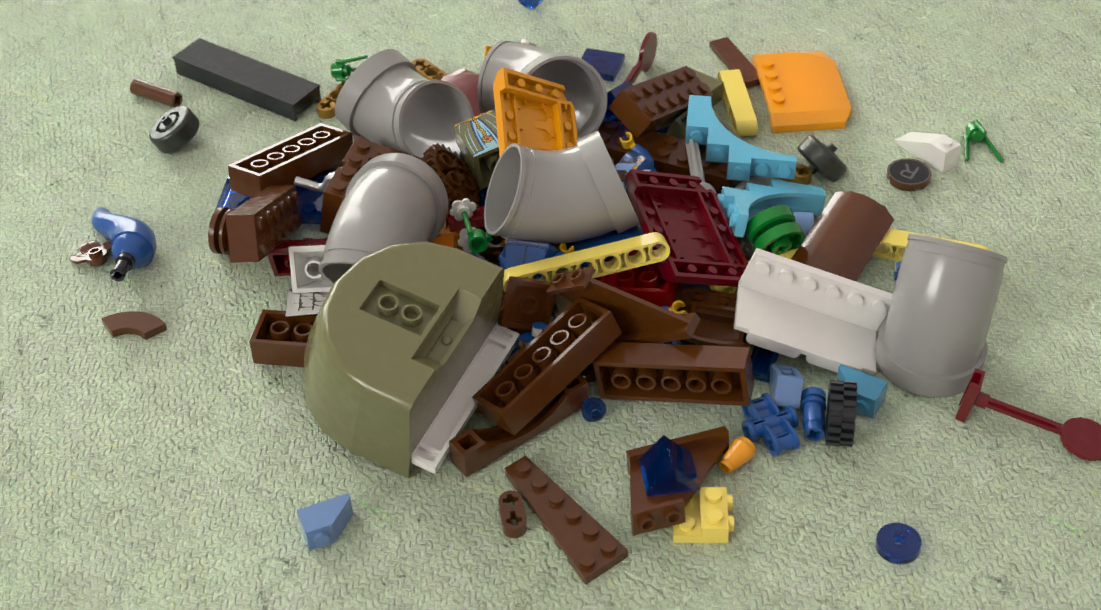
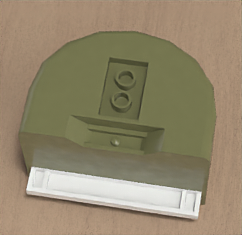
M426 241L390 245L359 259L331 287L310 330L305 348L304 384L306 405L322 432L350 452L406 478L411 476V463L435 474L450 451L449 440L460 435L477 408L472 396L501 370L520 336L519 333L502 327L497 323L501 311L504 268L460 249Z

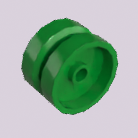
M776 205L759 212L747 222L745 229L749 242L754 244V252L758 248L780 255L786 251L797 249L805 239L804 232L800 225L795 223V216L787 205Z

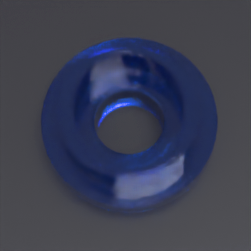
M590 397L582 403L581 414L586 421L596 422L604 417L606 405L601 399Z

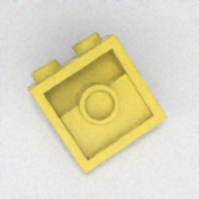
M699 487V494H694L685 507V522L673 525V543H728L729 532H734V515H728V511L733 510V496L727 495V487Z

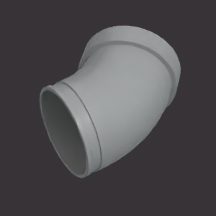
M507 40L499 41L487 53L480 70L477 85V99L481 114L491 110L495 111L493 83L497 71L504 67L564 85L566 89L563 92L567 101H571L575 108L578 139L597 131L606 113L607 91L602 77L588 62L570 53L555 52Z
M385 49L377 52L359 65L343 85L335 104L336 119L354 135L363 136L370 142L420 158L424 157L423 153L430 146L437 143L440 146L444 144L446 148L450 147L452 153L456 151L460 158L462 153L456 143L453 125L474 117L468 98L457 86L447 81L429 80L417 73L415 65L395 49Z
M598 130L577 139L578 145L562 150L544 151L523 147L516 143L509 145L500 156L494 168L484 208V224L488 234L501 236L505 239L547 244L580 242L615 230L620 234L640 225Z
M403 153L382 154L369 160L354 175L347 187L345 198L338 209L322 255L323 260L319 266L320 274L334 284L359 259L390 245L424 241L432 242L444 226L448 215L447 192L437 173L422 160Z
M908 234V243L902 257L889 313L879 328L875 346V358L883 374L904 390L927 397L954 396L965 391L975 368L983 369L987 355L986 337L1008 257L954 241L925 235Z

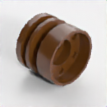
M218 207L211 217L208 243L212 253L230 256L225 215L233 211L234 208Z

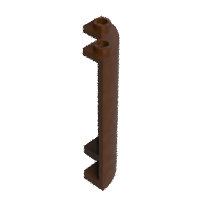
M853 191L835 192L791 260L857 281L892 225L894 218L885 206L868 196Z

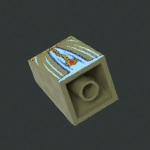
M494 110L453 125L456 143L480 190L489 186L494 168L500 158L496 113Z

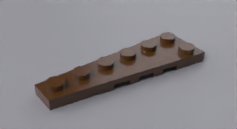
M526 455L505 468V476L516 491L521 494L523 500L527 502V506L532 513L536 514L541 520V525L545 531H549L554 538V543L568 557L569 564L585 585L628 557V549Z

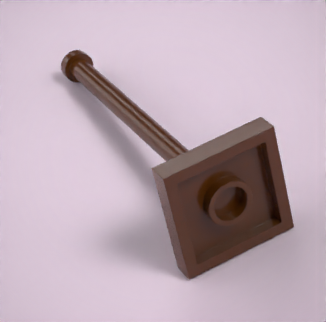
M485 251L478 253L488 262L493 263L489 258H487ZM510 276L497 323L502 327L531 331L534 322H543L548 326L556 294H547L551 282Z

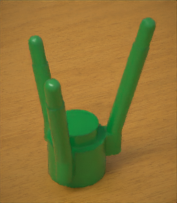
M368 55L336 59L331 64L332 77L336 81L346 82V77L350 76L351 72H354L357 68L351 67L347 63L367 59Z
M979 120L968 123L965 128L966 134L963 135L965 161H969V141L978 143L984 140L998 160L1004 162L1001 154L987 137V131Z

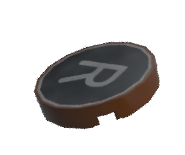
M904 158L889 164L886 177L890 180V184L893 187L904 191H914L915 188L920 187L921 190L928 186L932 173L925 163L916 159Z

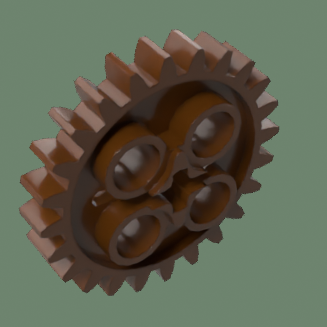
M437 143L430 146L423 153L424 157L422 159L437 173L443 182L448 202L451 200L453 202L456 200L462 201L467 198L470 202L477 204L481 200L480 196L482 193L479 191L480 188L468 165L465 164L463 157L459 158L456 151L452 153L450 147L446 148L444 144L440 146Z

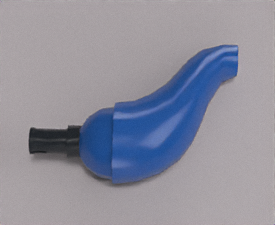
M99 207L93 212L91 221L93 228L111 241L110 246L115 259V266L110 272L113 280L122 281L128 271L146 267L153 261L157 248L154 231L145 222L129 216L112 214L104 207Z

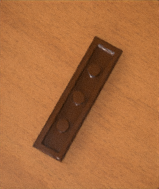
M728 37L710 41V48L729 70L740 69L746 88L760 85L756 68Z

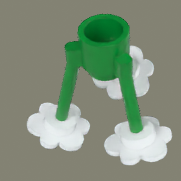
M467 198L462 201L456 200L452 203L450 214L458 221L464 220L466 229H462L459 233L458 245L463 247V251L467 253L472 252L476 254L484 252L488 247V242H491L493 237L481 229L471 227L469 217L473 216V211L477 208L476 204L470 202Z

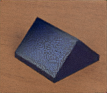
M665 435L639 458L640 471L647 497L701 490L691 452Z

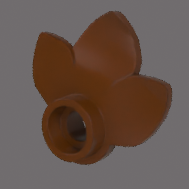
M87 241L80 245V252L70 256L69 260L76 264L87 262L92 267L103 265L108 261L107 256L111 250V241L102 244L98 241Z

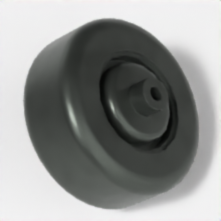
M186 106L172 108L155 122L150 131V141L162 153L176 152L187 145L196 135L200 125L199 119Z
M810 134L797 147L798 152L810 164L808 167L811 168L812 174L818 171L831 182H836L847 171V166L835 154L838 148L831 142L826 146L814 135Z

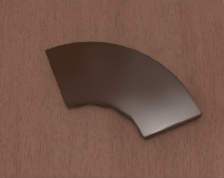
M120 312L101 318L103 325L113 337L122 334H135L146 340L167 330L166 324L160 318L145 312Z

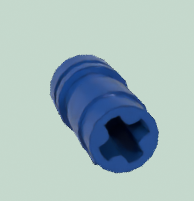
M808 387L802 390L800 407L803 412L804 437L810 441H819L825 436L826 393L821 388Z

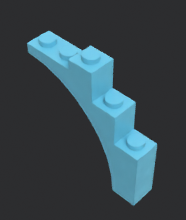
M689 95L685 143H689V140L693 139L694 142L698 141V144L707 145L706 161L728 163L727 180L749 181L750 176L794 179L797 156L763 150L746 143L734 136L717 119L712 108L711 96Z
M770 179L769 186L747 183L745 190L723 186L721 194H717V197L727 218L730 219L729 227H732L734 236L744 237L747 222L759 212L776 205H787L791 208L792 212H813V216H820L826 194L822 187Z

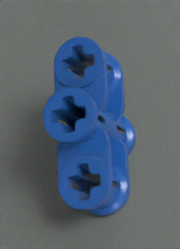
M763 393L761 397L751 400L750 406H741L746 418L742 422L743 434L752 443L761 437L773 457L779 456L780 452L788 449H799L800 440L794 429L798 427L799 420L792 406H787L783 411H779L768 393Z

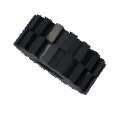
M830 380L827 397L825 445L852 447L857 408V382Z

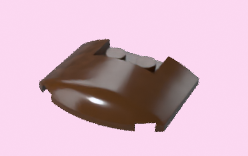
M678 285L672 304L680 300L686 306L678 308L677 312L685 310L688 314L696 313L701 319L692 338L683 340L694 345L749 348L755 346L746 341L748 333L734 329L737 294Z

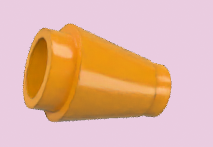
M744 436L734 439L718 463L720 469L726 474H731L732 471H735L754 457L756 452L755 445Z

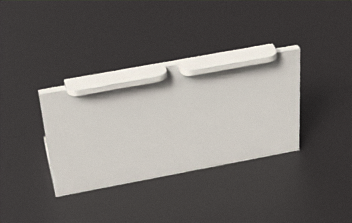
M756 248L738 282L734 329L748 333L746 336L748 343L779 354L796 358L801 353L806 355L808 363L837 373L840 364L874 375L876 373V331L890 309L893 294Z

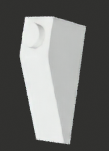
M910 132L895 140V144L942 174L958 166L961 144L944 134Z

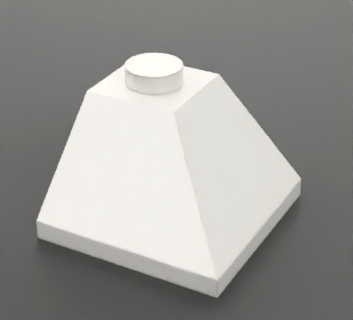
M325 245L292 246L288 248L293 293L330 291L334 284L326 280L319 272Z

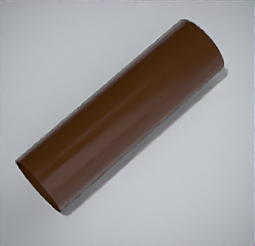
M134 79L130 85L131 94L174 108L182 103V94L139 79Z

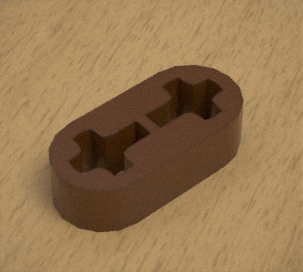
M506 491L500 495L498 501L502 530L509 538H519L527 530L523 498L516 491ZM513 502L514 509H509L508 503ZM516 519L517 526H512L511 520Z

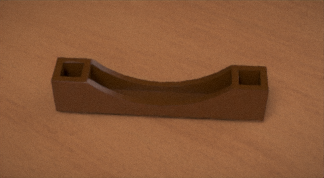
M578 375L515 436L496 425L483 429L470 428L449 440L451 462L468 477L588 405V382Z

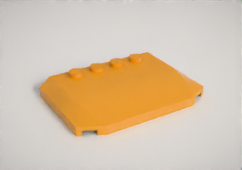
M822 51L757 54L752 56V65L756 68L769 112V124L772 133L843 129L846 127L847 120L851 117L852 108L834 60Z
M504 67L497 71L493 90L499 156L513 143L544 151L562 150L578 145L576 142L578 136L575 108L572 102L567 101L563 92L566 89L564 85Z

